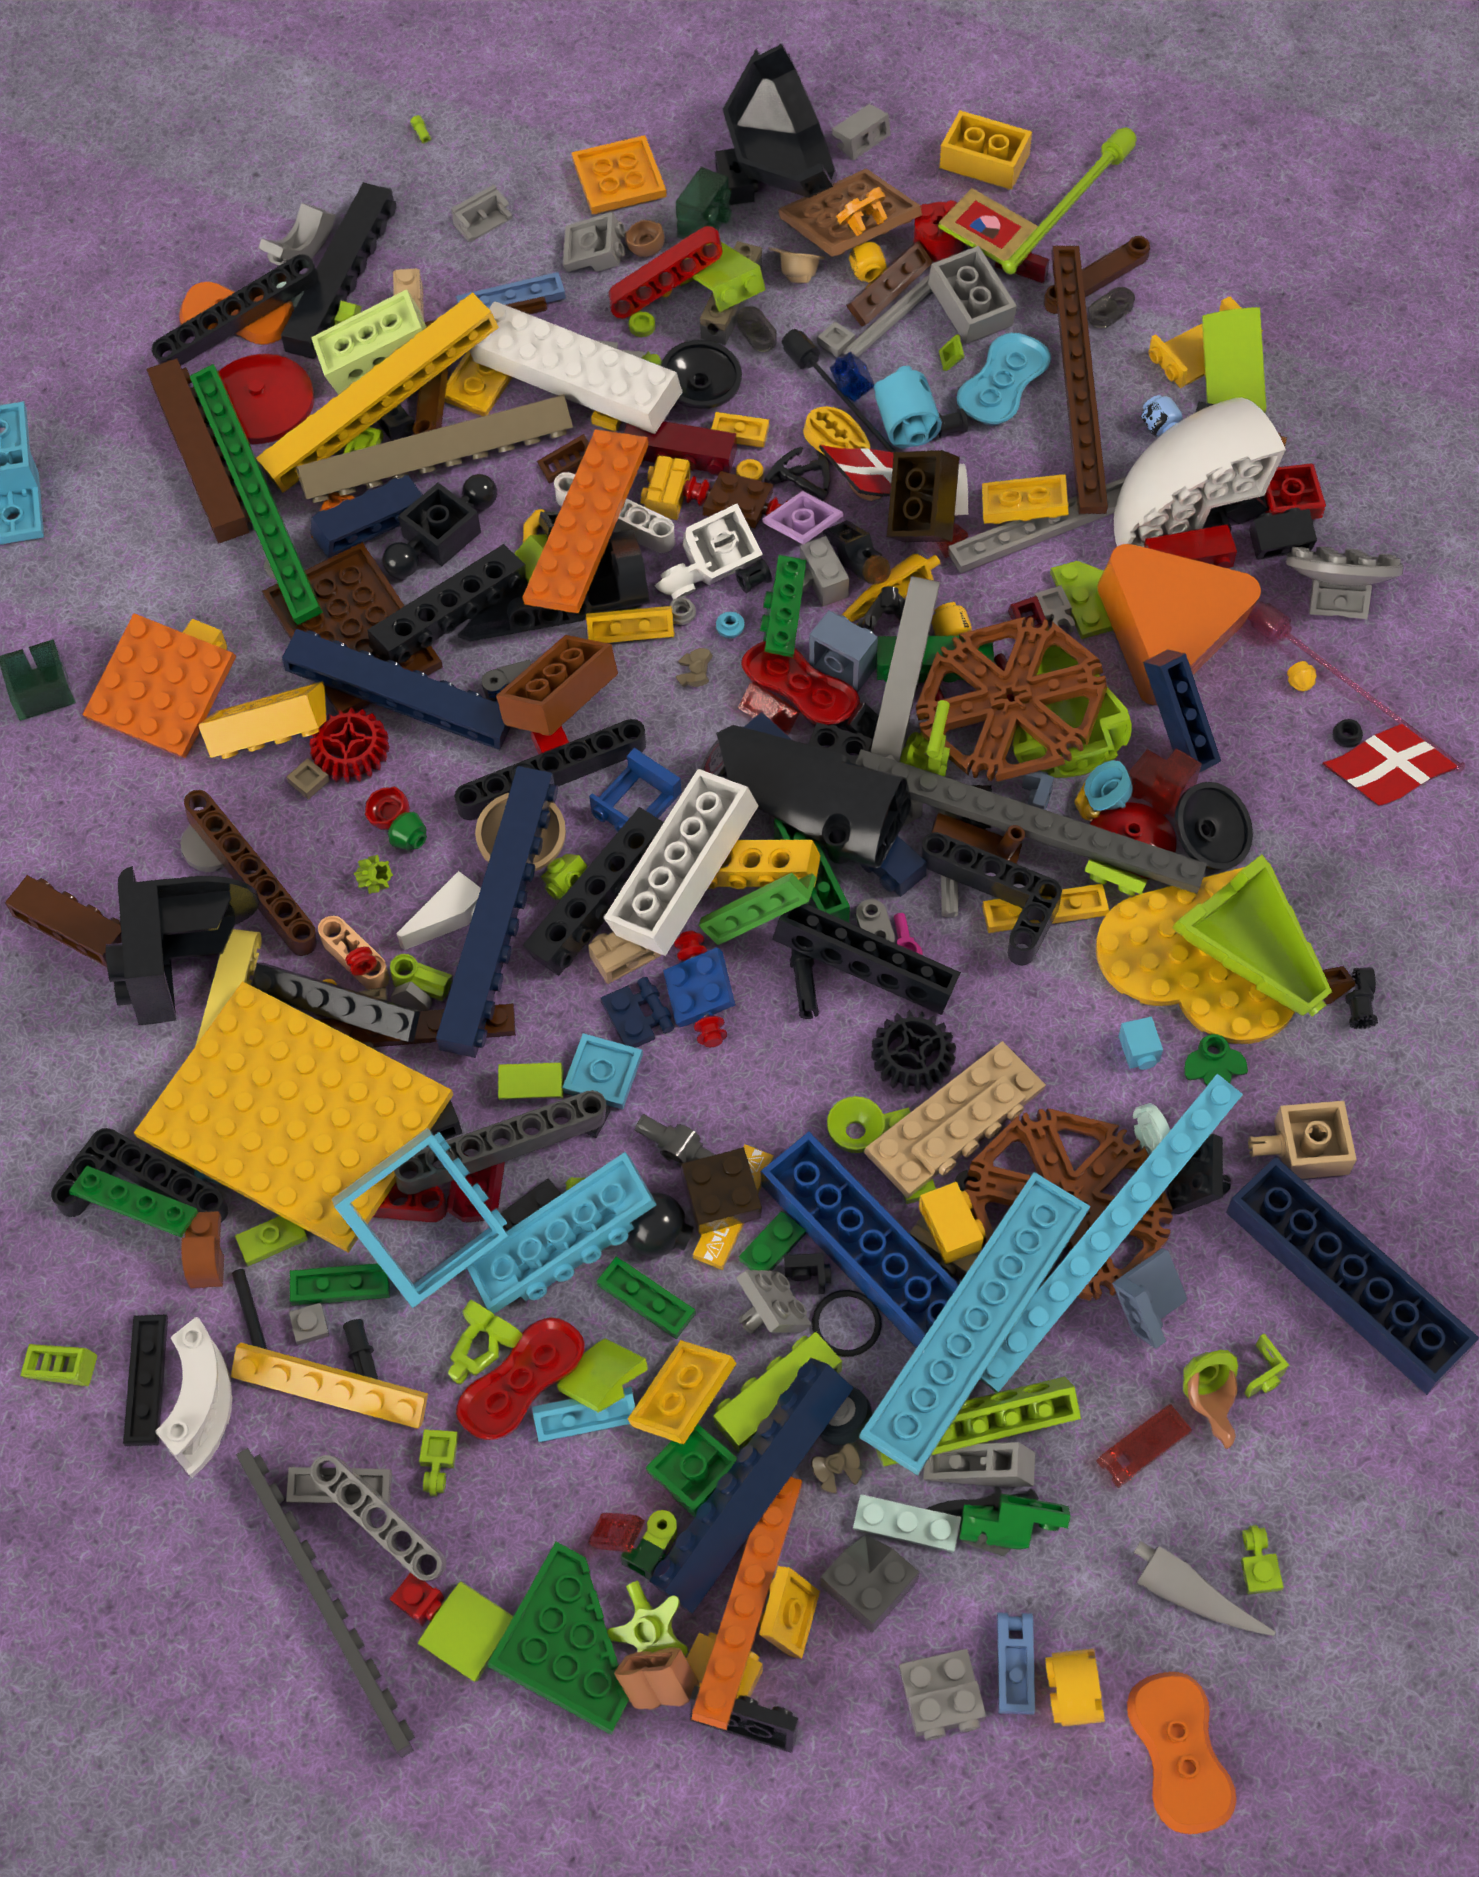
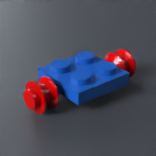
M686 931L681 933L674 942V946L677 949H681L677 953V958L684 962L663 970L675 1023L679 1027H684L696 1022L694 1030L701 1033L697 1037V1042L705 1045V1047H716L722 1044L728 1034L726 1030L720 1029L725 1023L724 1019L714 1016V1014L736 1005L723 951L718 947L707 951V948L701 945L704 942L702 934L695 931Z

